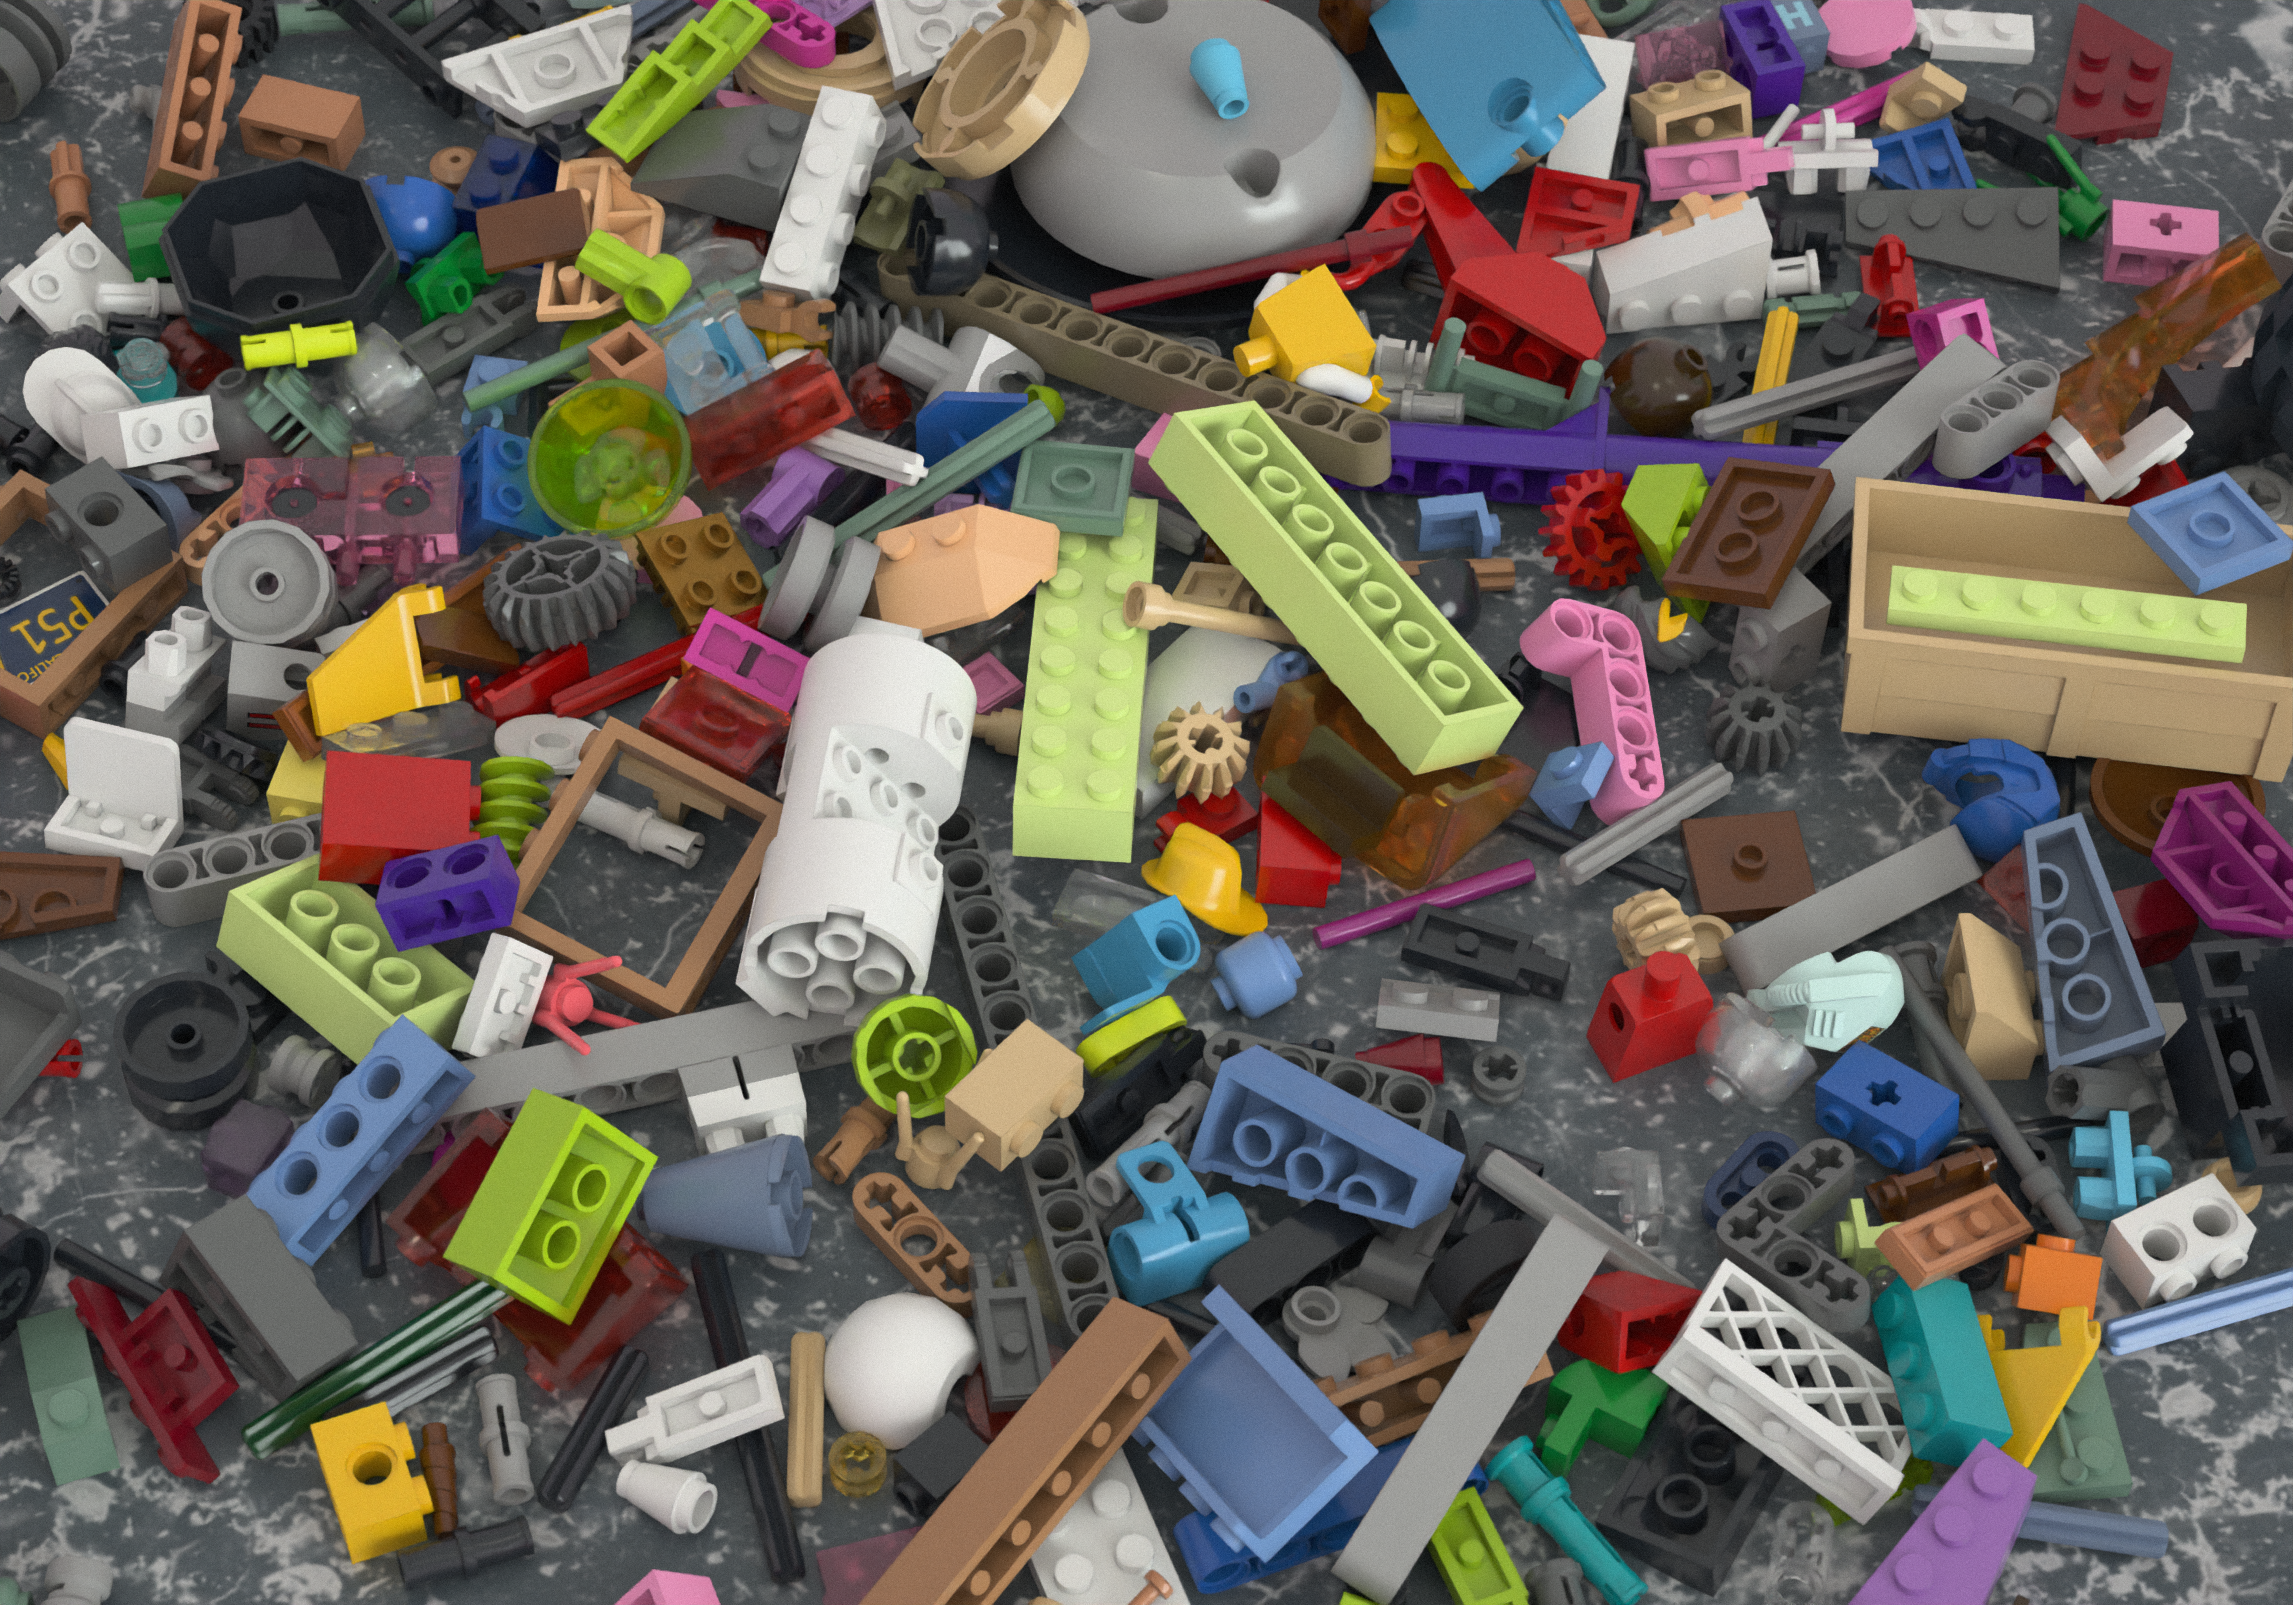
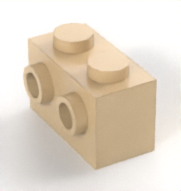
M1702 71L1695 75V79L1680 83H1655L1648 87V91L1630 95L1632 136H1638L1646 140L1649 148L1742 136L1753 138L1750 91L1723 71Z
M1026 1019L945 1095V1131L963 1144L974 1133H983L985 1139L975 1153L1002 1172L1017 1156L1023 1158L1029 1155L1041 1140L1043 1131L1058 1117H1068L1077 1108L1084 1095L1083 1058L1029 1019Z

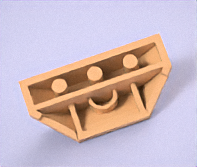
M613 157L571 159L567 162L560 160L555 192L570 188H578L590 214V234L598 228L649 258L660 254L665 220L664 208L653 197L631 191L630 183L633 178L623 171V167ZM578 255L544 262L536 311L538 322L605 318L626 308L622 295L574 268Z
M976 504L879 532L873 544L881 547L880 557L860 616L921 629L923 638L992 619L1023 598L1038 581L1045 583L1057 574L1060 530L1055 524Z

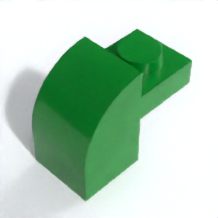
M1583 1359L1567 1366L1556 1375L1549 1386L1544 1413L1547 1419L1540 1430L1535 1444L1536 1448L1543 1451L1541 1462L1555 1478L1563 1476L1566 1479L1589 1439L1631 1459L1666 1399L1669 1384L1644 1368L1617 1374L1588 1359Z

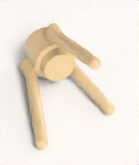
M990 1048L985 1049L979 1059L978 1064L981 1061H983L993 1050ZM904 1091L899 1092L896 1097L899 1143L895 1151L896 1158L906 1161L905 1171L915 1184L927 1189L943 1188L950 1190L953 1187L957 1174L985 1139L984 1134L981 1132L974 1133L961 1149L958 1140L946 1132L945 1126L941 1125L929 1126L917 1133L915 1138H913L909 1096Z

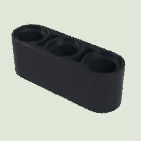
M1314 1199L1215 1264L1205 1276L1201 1288L1207 1296L1214 1288L1220 1285L1264 1329L1281 1317L1286 1301L1291 1299L1301 1288L1308 1286L1326 1288L1361 1265L1372 1240L1377 1235L1381 1236V1233L1366 1216L1340 1210L1339 1204Z

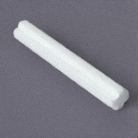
M798 416L792 418L790 425L783 424L781 428V434L786 436L785 444L788 447L798 444L826 460L903 485L914 487L917 485L919 478L926 479L928 475V468L923 467L924 458L918 453Z

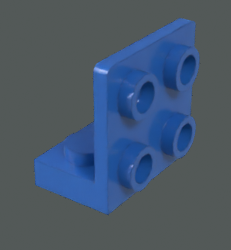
M483 425L453 457L451 550L472 556L488 538H493L498 530L533 541L542 540L544 534L549 538L560 536L564 530H567L570 535L580 533L582 531L581 456Z

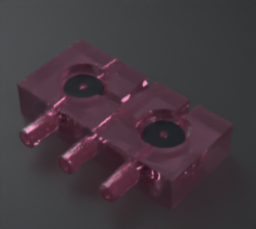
M416 456L414 472H406L404 457H359L358 473H350L348 457L246 458L239 526L248 521L275 519L298 527L319 545L326 554L330 564H337L336 576L337 582L340 585L352 586L358 582L359 564L394 563L393 580L399 585H410L415 581L416 563L460 562L464 499L461 457Z

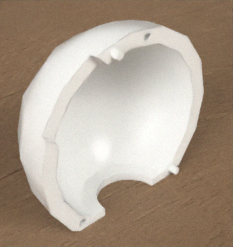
M904 1292L866 1301L838 1326L828 1343L824 1357V1392L826 1401L840 1427L862 1443L892 1450L905 1448L945 1415L946 1402L956 1381L964 1374L969 1376L973 1374L981 1360L977 1337L969 1323L960 1314L935 1297Z

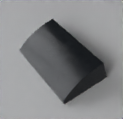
M1709 1328L1705 1329V1331L1725 1345L1720 1332ZM1744 1342L1746 1349H1760ZM1803 1365L1791 1366L1799 1388L1817 1387L1808 1367ZM1755 1366L1778 1383L1771 1366ZM1672 1387L1597 1516L1595 1528L1651 1567L1714 1598L1785 1468ZM1821 1404L1807 1405L1817 1411Z

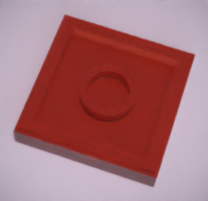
M692 665L642 718L638 730L745 784L789 734L792 715Z

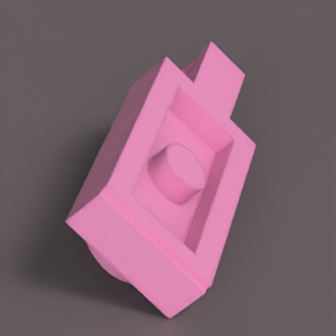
M1750 136L1650 147L1644 150L1647 176L1650 179V202L1680 199L1695 191L1702 195L1751 191L1756 186L1768 184L1767 173L1787 171L1795 166L1792 145L1764 149L1763 137L1750 138Z

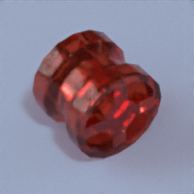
M877 362L867 364L858 369L848 382V392L853 402L858 405L860 421L870 430L884 431L892 429L902 423L912 410V401L906 390L902 388V379L878 367Z

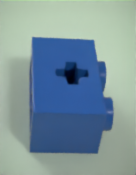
M1857 1040L1815 1083V1123L1822 1126L1831 1136L1837 1139H1845L1868 1152L1880 1164L1889 1168H1896L1907 1175L1927 1168L1958 1134L1959 1094L1867 1043Z

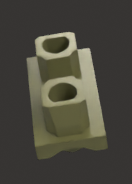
M896 157L886 176L877 177L869 188L873 198L855 227L853 234L854 242L876 250L879 255L885 253L901 259L907 249L906 234L913 199L916 194H924L921 188H942L945 183L943 175L934 170L926 171L919 169L905 160Z

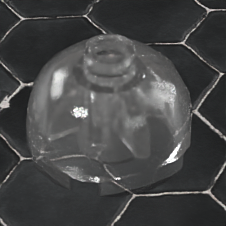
M375 322L369 323L355 333L357 354L335 357L333 361V381L339 392L333 398V402L352 425L361 420L366 426L375 431L384 433L404 431L422 422L438 407L435 393L417 364L410 368L399 354L404 348L391 334Z
M1728 992L1727 995L1724 994L1713 1005V1008L1707 1013L1700 1024L1695 1047L1697 1060L1708 1075L1703 1082V1086L1717 1100L1728 1107H1731L1736 1100L1751 1108H1773L1786 1103L1807 1084L1811 1076L1817 1071L1818 1066L1811 1054L1792 1034L1785 1039L1771 1026L1775 1021L1773 1017L1748 999L1734 992Z

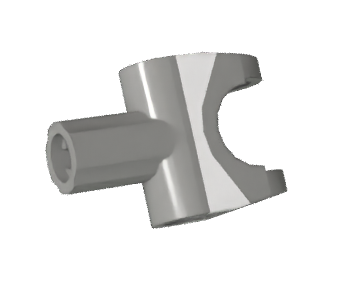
M897 323L877 361L878 367L929 393L923 408L944 391L1023 393L1031 384L1017 381L1011 375L1015 373L1024 375L1032 384L1043 386L1045 382L1044 371L1031 357L1001 338L983 329L970 326L959 328L954 333L947 349Z

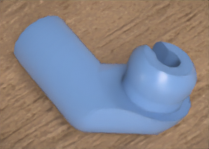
M1298 651L1279 652L1271 657L1256 682L1240 685L1236 688L1233 695L1236 708L1242 713H1251L1286 703L1293 695L1297 683L1305 679L1308 674L1309 666L1307 659Z

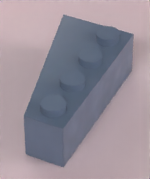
M2079 812L2024 830L2021 843V859L2038 1016L2041 1020L2043 1032V1063L2047 1088V1077L2059 1065L2100 1067L2102 1064L2119 1056L2131 1055L2138 1058L2159 1051L2163 1046L2166 1032L2082 813Z

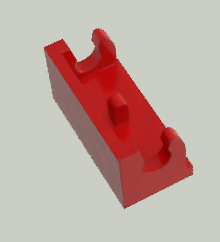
M579 641L576 647L572 644L562 645L557 651H552L551 648H548L519 665V668L507 672L480 688L479 677L474 675L464 682L466 696L464 708L493 739L496 730L503 723L511 719L526 715L547 714L551 711L549 697L552 693L590 677L587 647Z

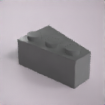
M246 1193L186 1228L181 1234L158 1280L166 1290L169 1287L175 1290L181 1287L201 1307L196 1313L207 1327L213 1322L219 1321L227 1328L239 1344V1346L232 1349V1356L279 1403L348 1361L358 1344L354 1338L353 1327L347 1316L340 1309L332 1308L317 1289L316 1279L310 1267L302 1259L292 1256L280 1240L279 1231L273 1218L265 1210L257 1209Z

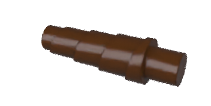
M432 1422L421 1428L423 1448L419 1452L420 1468L423 1472L434 1512L430 1513L433 1517L434 1533L440 1540L452 1536V1529L457 1528L456 1450L452 1444H449L446 1424Z

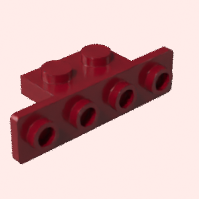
M75 1276L67 1284V1287L78 1304L75 1307L76 1316L89 1331L97 1336L105 1350L102 1354L104 1364L115 1377L123 1381L133 1398L129 1402L133 1414L142 1424L151 1429L161 1446L157 1450L159 1459L177 1477L184 1478L188 1476L211 1484L221 1473L194 1428L230 1397L240 1385L185 1293L169 1287L131 1322L116 1294L109 1287L80 1276Z

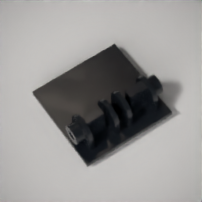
M1759 190L1745 191L1750 199L1758 197L1773 238L1770 255L1773 260L1805 256L1807 250L1815 249L1819 277L1837 279L1839 252L1842 249L1844 231H1841L1843 200Z
M1517 652L1511 660H1507L1495 675L1524 708L1495 755L1489 759L1535 783L1549 754L1561 751L1566 747H1577L1580 744L1573 694L1541 678L1542 670L1533 666L1522 652Z

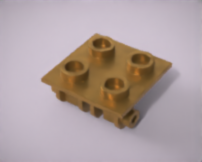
M723 512L638 532L634 535L638 542L636 549L639 552L636 560L640 566L644 567L650 577L655 593H665L660 602L664 608L673 607L670 614L677 624L676 629L679 635H689L698 631L710 607L731 617L765 602L768 590Z

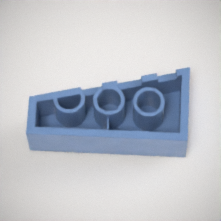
M1255 1045L1221 1062L1187 1163V1168L1204 1174L1214 1171L1232 1176V1181L1253 1187L1263 1184L1288 1191V1196L1306 1201L1316 1198L1339 1204L1340 1210L1413 1229L1446 1210L1466 1155L1271 1051Z

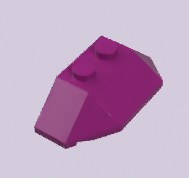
M2231 781L2179 789L2173 808L2153 848L2150 859L2210 929L2235 940L2262 937L2292 939L2293 848Z

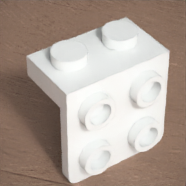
M83 222L64 237L59 232L55 233L35 252V255L38 257L35 262L27 268L21 263L18 264L0 280V289L2 290L0 294V317L6 323L25 309L49 335L56 331L68 330L78 325L86 324L101 332L105 338L107 335H110V333L106 332L109 314H102L96 310L94 293L97 284L101 281L134 282L133 274ZM122 314V315H130V316H137V317H141V316H142V315H140V314Z
M2163 407L2096 455L2084 437L2060 415L2045 430L2053 441L2045 450L2074 486L2080 482L2085 483L2103 502L2110 496L2112 499H2117L2129 493L2139 484L2141 480L2139 475L2155 463L2164 465L2181 455L2187 448L2185 442L2192 437L2194 432L2169 407Z
M80 717L71 718L64 727L69 795L44 829L45 848L73 855L121 857L125 867L143 871L147 861L153 855L167 849H172L184 832L179 747L175 741L166 737Z

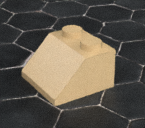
M1959 913L1940 979V985L1947 989L1949 996L1948 1008L1945 1011L1947 1026L1984 1080L2028 1079L2035 1056L2042 1055L2044 1052L2041 1020L2033 1019L2031 1008L2035 1001L2034 974L2031 970H2024L2021 950L2018 945L1973 914Z

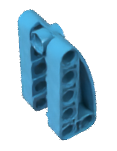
M1389 0L1369 17L1390 61L1421 113L1460 171L1481 192L1520 161L1516 152L1519 147L1530 157L1542 156L1552 150L1564 132V122L1558 115L1561 113L1569 120L1607 88L1560 0Z

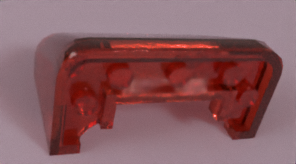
M485 1107L385 1220L400 1235L394 1244L413 1263L423 1268L430 1261L446 1269L463 1287L477 1279L445 1259L443 1255L515 1120ZM625 1220L571 1325H567L518 1299L512 1300L492 1313V1315L525 1345L522 1351L529 1362L523 1367L524 1371L538 1385L550 1393L556 1388L569 1392L615 1354L619 1347L629 1342L669 1308L688 1288L690 1282L675 1265Z

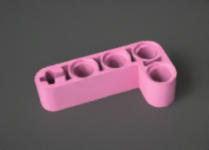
M1560 598L1554 601L1523 631L1520 636V647L1526 659L1536 668L1571 679L1581 746L1602 741L1615 756L1595 798L1589 800L1592 810L1597 817L1605 824L1612 825L1631 812L1651 804L1664 791L1663 769L1642 641L1637 627L1624 614L1572 599Z

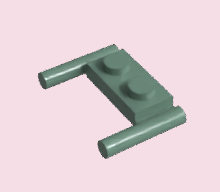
M1454 317L1448 318L1445 321L1423 390L1465 393L1466 399L1463 403H1465L1466 415L1508 428L1548 430L1590 407L1603 373V366L1599 362L1586 360L1582 363L1570 399L1568 400L1564 398L1566 389L1465 357L1461 358L1459 366L1455 365L1454 363L1466 330V324L1461 319Z

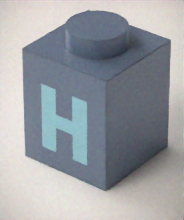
M1770 0L1806 65L1804 74L1823 70L1830 32L1813 1Z

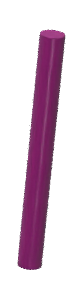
M1528 858L1314 927L1312 929L1313 938L1317 948L1323 950L1412 921L1420 905L1424 903L1449 909L1535 881V869Z

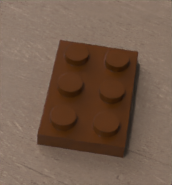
M1728 457L1691 524L1687 537H1684L1662 578L1667 595L1770 610L1836 485L1831 469Z

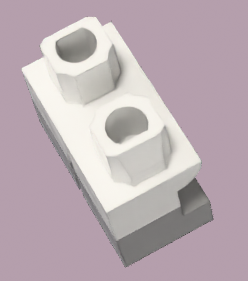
M180 606L172 614L171 630L154 631L146 639L145 655L128 670L125 728L166 737L175 741L179 746L201 724V720H205L227 698V678L211 674V661L227 645L228 639L212 635V616L210 612L188 606Z
M791 1043L739 1054L740 1084L732 1056L678 1068L681 1103L687 1121L691 1123L699 1156L781 1133L786 1135L792 1134V1136L798 1135L803 1143L804 1137L808 1136L806 1101Z

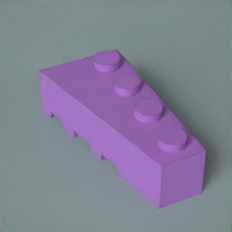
M1983 1438L1848 1605H1987L2030 1508L2037 1475Z

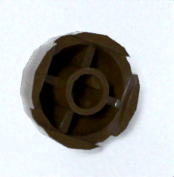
M1656 336L1635 342L1608 364L1604 372V380L1606 381L1612 376V381L1616 387L1609 394L1613 405L1623 418L1643 436L1655 437L1657 434H1660L1665 438L1688 439L1694 430V425L1691 421L1693 414L1698 410L1711 407L1714 398L1706 358L1696 347L1690 344L1684 345L1677 340Z

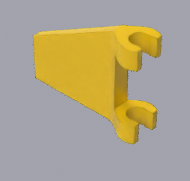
M420 583L405 587L394 593L386 603L306 678L317 736L329 735L412 709L449 703L461 699L458 676L452 675L442 678L441 673L423 675L413 616L446 609L442 586L426 588V584Z
M2086 1306L2061 1308L2059 1330L2062 1345L2004 1350V1331L2002 1329L1991 1330L1992 1316L1990 1314L1977 1315L2013 1431V1435L2000 1450L2027 1469L2099 1347L2101 1339L2100 1323L2098 1321H2087L2088 1308Z

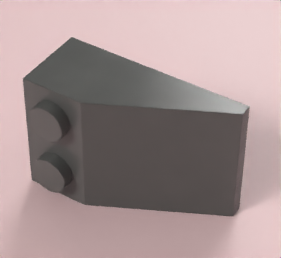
M769 103L690 111L654 142L630 183L631 191L775 232L812 116Z

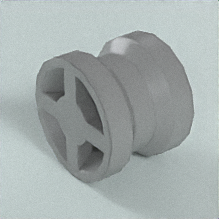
M292 1035L281 1044L271 1062L267 1079L268 1087L281 1095L294 1093L298 1095L299 1101L303 1105L312 1109L320 1108L332 1095V1091L339 1081L342 1071V1057L337 1052L328 1048L317 1051L311 1047V1043L307 1039L298 1035Z

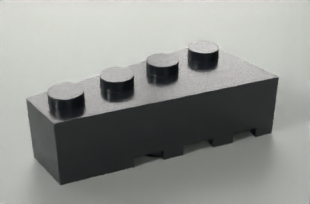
M2245 358L2241 366L2223 368L2218 360L2203 361L2193 371H2183L2179 364L2161 366L2147 418L2159 409L2169 407L2194 432L2192 437L2185 442L2187 444L2185 451L2175 458L2187 480L2193 478L2202 479L2217 471L2239 465H2251L2263 458L2285 453L2271 434L2275 420L2271 411L2258 407L2251 380L2255 361L2253 358Z

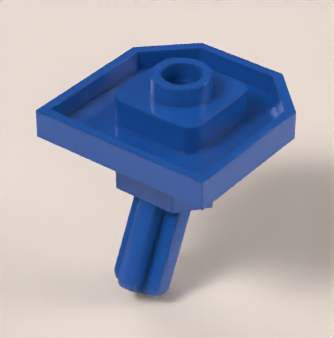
M944 391L917 413L916 453L923 456V467L930 468L1027 406L1028 394ZM1022 449L953 493H983L989 503L996 504L999 509L1005 510L1010 508Z

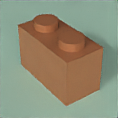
M265 74L260 78L238 115L245 154L278 162L303 157L345 171L366 135L360 97Z

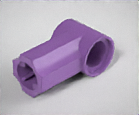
M798 444L790 445L779 457L772 473V480L740 513L741 527L748 532L752 541L766 549H769L771 546H778L800 524L804 516L809 515L845 479L844 469Z

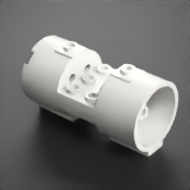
M891 634L853 635L825 645L811 657L805 667L797 705L794 707L776 796L784 803L778 833L769 844L764 856L735 983L772 1016L789 1012L807 1020L810 1010L845 1015L843 1025L858 1027L865 1014L883 1000L907 993L922 995L928 978L944 888L943 865L934 856L935 846L938 842V829L940 825L952 816L960 801L977 707V695L974 685L964 669L951 657L928 644Z

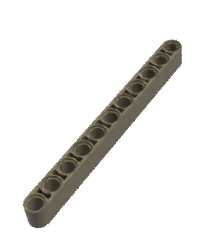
M907 248L901 259L882 253L877 260L881 293L898 304L901 318L904 321L911 306L920 308L924 322L927 321L933 308H941L944 319L943 335L953 338L954 333L959 328L966 326L983 329L1010 343L1031 357L1046 373L1159 414L1166 413L1173 416L1176 412L1255 400L1316 471L1363 487L1383 483L1392 472L1390 423L1384 416L1264 372L1245 377L1233 361L986 273L983 274L974 287L962 293L942 297L917 296L911 289L907 274V265L917 266L915 249Z

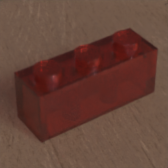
M818 348L672 424L708 491L848 420L856 414L834 369Z

